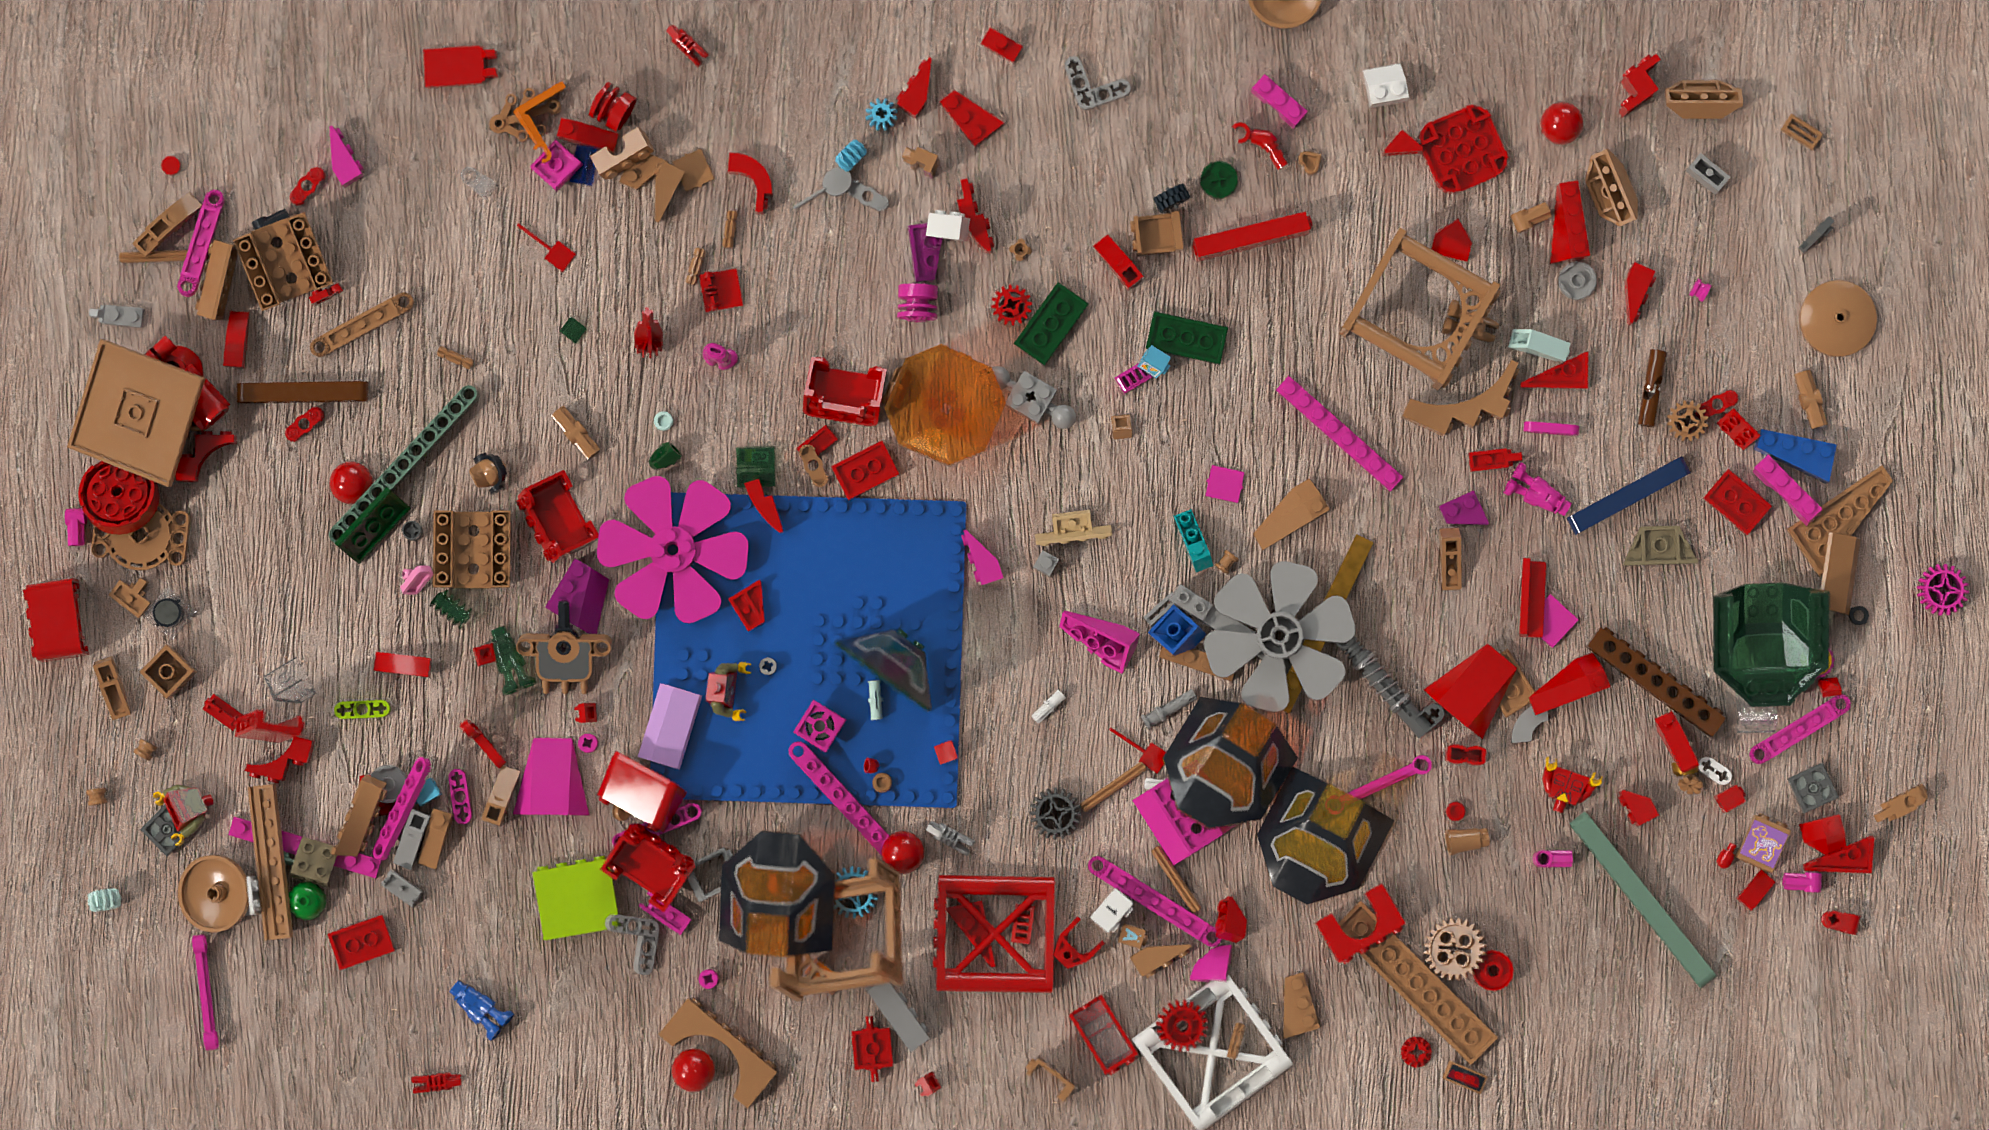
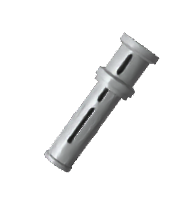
M1190 689L1161 707L1156 706L1152 712L1141 715V719L1147 729L1151 730L1152 726L1161 721H1166V717L1197 700V697L1193 690Z

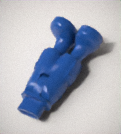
M460 980L449 991L455 997L454 1000L467 1013V1016L476 1025L481 1023L487 1031L486 1037L490 1041H493L502 1029L490 1021L486 1014H490L502 1027L506 1026L515 1015L512 1011L502 1012L494 1008L495 1002L484 994L482 995L468 984L464 985Z

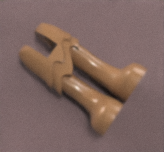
M1452 299L1446 316L1461 319L1462 309L1460 308L1459 301ZM1466 312V316H1467V317H1471V316H1470L1471 313H1470V312ZM1483 316L1479 322L1482 324L1477 334L1473 333L1472 337L1480 341L1494 342L1496 336L1484 332L1485 326L1498 329L1500 324L1491 318ZM1446 317L1441 333L1448 335L1454 332L1459 322ZM1460 327L1458 331L1462 333L1464 329Z

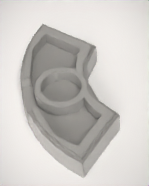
M1532 706L1527 708L1514 724L1511 743L1530 742L1535 727L1541 722L1549 720L1548 711L1535 715Z

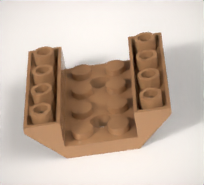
M305 212L284 218L233 239L261 311L280 305L281 302L307 292L334 284ZM274 237L281 238L282 246L274 247L272 239ZM290 272L295 273L297 276V281L294 283H290L286 279V275Z
M434 511L433 588H510L511 511ZM472 526L479 528V534L475 537L469 534V529ZM472 564L479 566V572L475 575L469 573V567Z

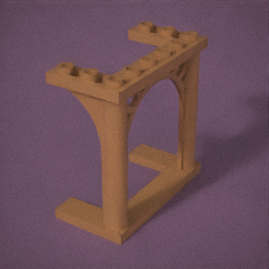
M1399 228L1340 330L1339 335L1346 337L1349 331L1355 333L1423 372L1433 381L1432 388L1439 390L1441 387L1445 388L1454 374L1451 373L1453 367L1458 368L1463 359L1460 356L1463 350L1467 351L1472 343V340H1470L1472 334H1477L1482 326L1479 323L1483 316L1487 317L1491 310L1489 305L1492 306L1501 293L1498 290L1500 284L1495 281L1493 283L1486 281L1405 234L1406 231ZM1395 250L1402 252L1444 276L1456 288L1462 306L1461 319L1454 333L1445 341L1427 347L1414 346L1359 316ZM1465 287L1467 290L1469 288L1472 291H1469L1466 294H1464L1462 292V288ZM1474 295L1479 298V303L1474 306L1466 304V298ZM1467 310H1476L1470 314L1471 317L1466 316ZM1461 327L1464 329V332L1460 333L1458 329ZM1449 342L1454 343V346L1452 345L1451 347L1452 354L1447 347ZM1439 348L1444 349L1447 354L1444 362L1439 361L1436 356V351ZM1427 351L1432 352L1433 360L1429 359L1430 356L1425 355Z
M875 857L869 858V876L835 881L834 900L885 892L887 957L880 952L871 953V968L846 972L823 970L816 965L810 954L787 957L788 966H786V971L779 967L771 968V975L769 977L771 987L795 1001H802L803 996L858 987L885 983L902 986L900 873ZM770 874L768 889L770 894L783 902L793 903L799 901L812 884L794 883L778 874ZM813 903L809 906L811 910L809 915L804 916L801 914L798 917L796 940L804 939L808 935L809 926L814 915ZM785 916L787 920V929L785 930V935L788 939V917ZM802 919L805 920L804 926H802ZM811 965L812 970L810 974L803 977V969ZM816 972L820 973L819 977L815 976Z

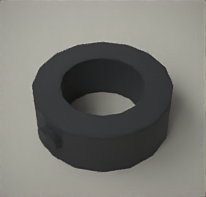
M1856 606L1850 609L1849 619L1853 624L1862 625L1867 623L1869 613L1865 607ZM1857 610L1862 611L1864 614V618L1861 621H1857L1854 618V613Z

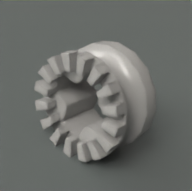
M764 658L761 660L759 668L763 674L771 675L776 671L777 665L772 658ZM766 661L773 663L770 672L767 669L763 670L764 662Z

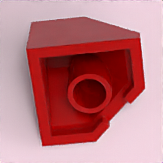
M1840 814L1799 824L1803 842L1824 855L1846 846L1845 831Z

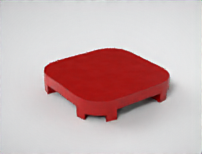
M1468 105L1458 111L1430 121L1420 132L1419 144L1423 147L1422 154L1436 185L1445 193H1461L1494 179L1507 166L1508 154L1493 124L1491 114L1481 106Z

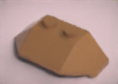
M1681 80L1670 88L1665 89L1666 106L1683 119H1722L1743 106L1742 89L1735 88L1720 80Z
M1609 149L1592 155L1585 182L1599 216L1615 223L1619 227L1637 220L1638 199L1624 165Z

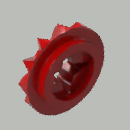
M1411 1037L1403 1043L1401 1057L1407 1065L1418 1068L1425 1066L1430 1061L1432 1055L1431 1046L1424 1038ZM1416 1044L1419 1050L1425 1051V1053L1418 1055L1417 1061L1414 1054L1408 1053V1051L1415 1049Z

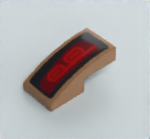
M1450 1060L1442 1079L1478 1094H1481L1488 1076Z

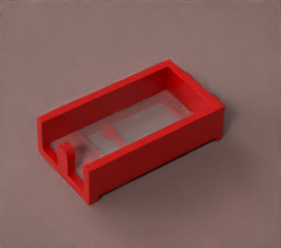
M1101 994L1068 1014L1105 1075L1109 1073L1111 1076L1120 1070L1119 1066L1123 1063L1129 1065L1136 1060L1137 1051Z

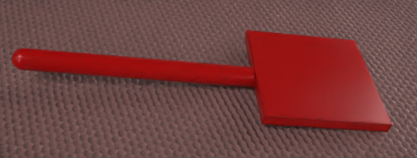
M519 223L517 224V227L549 250L544 259L561 272L564 271L576 255L558 240L551 248Z
M1109 728L1112 733L1143 753L1139 762H1142L1155 773H1159L1165 764L1163 757L1166 752L1152 742L1145 750L1115 729Z

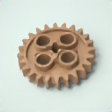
M1450 918L1449 924L1442 920L1443 926L1441 927L1436 924L1437 931L1430 930L1433 936H1426L1430 943L1424 944V946L1429 948L1424 954L1430 956L1426 959V962H1432L1429 968H1436V975L1442 972L1441 978L1443 979L1448 976L1449 980L1453 981L1455 976L1460 981L1461 975L1468 979V973L1475 975L1473 969L1480 970L1481 968L1478 963L1485 962L1481 959V956L1487 955V953L1482 951L1487 945L1481 944L1485 937H1478L1481 930H1475L1476 925L1474 924L1469 926V921L1467 920L1463 924L1460 918L1457 919L1456 923L1453 918ZM1450 934L1451 941L1444 943V936ZM1469 936L1470 943L1467 946H1463L1462 940ZM1439 946H1446L1450 948L1458 947L1463 950H1472V952L1465 953L1461 951H1455L1454 953L1451 950L1439 949ZM1447 953L1448 960L1442 963L1441 956ZM1462 956L1467 957V962L1464 965L1459 963Z

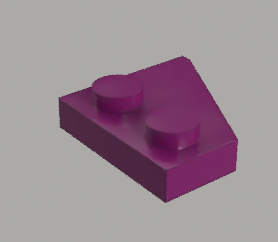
M1474 490L1438 506L1446 524H1489Z

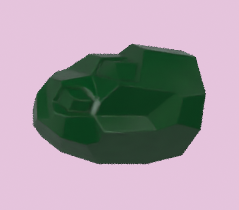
M666 442L654 451L648 462L652 469L660 470L675 465L683 456L671 442Z

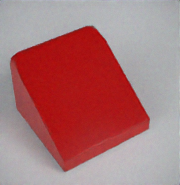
M952 740L934 746L940 765L958 759Z

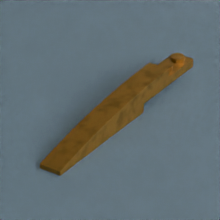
M1356 534L1323 602L1331 596H1340L1345 600L1347 599L1374 542ZM1304 640L1302 645L1321 652L1325 644L1324 641ZM1291 666L1286 676L1289 703L1283 711L1290 714L1303 688L1293 666Z

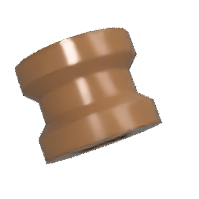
M140 739L138 748H135L133 752L150 761L151 755L157 750V747L144 739Z
M106 789L86 790V794L89 796L88 806L107 803V799L104 796Z

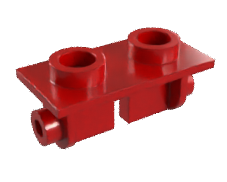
M214 693L205 701V706L202 708L232 731L236 728L237 718L243 716L242 713Z

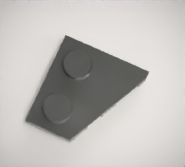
M1830 216L1825 218L1798 249L1804 253L1820 237L1823 239L1833 229L1831 224L1834 220Z

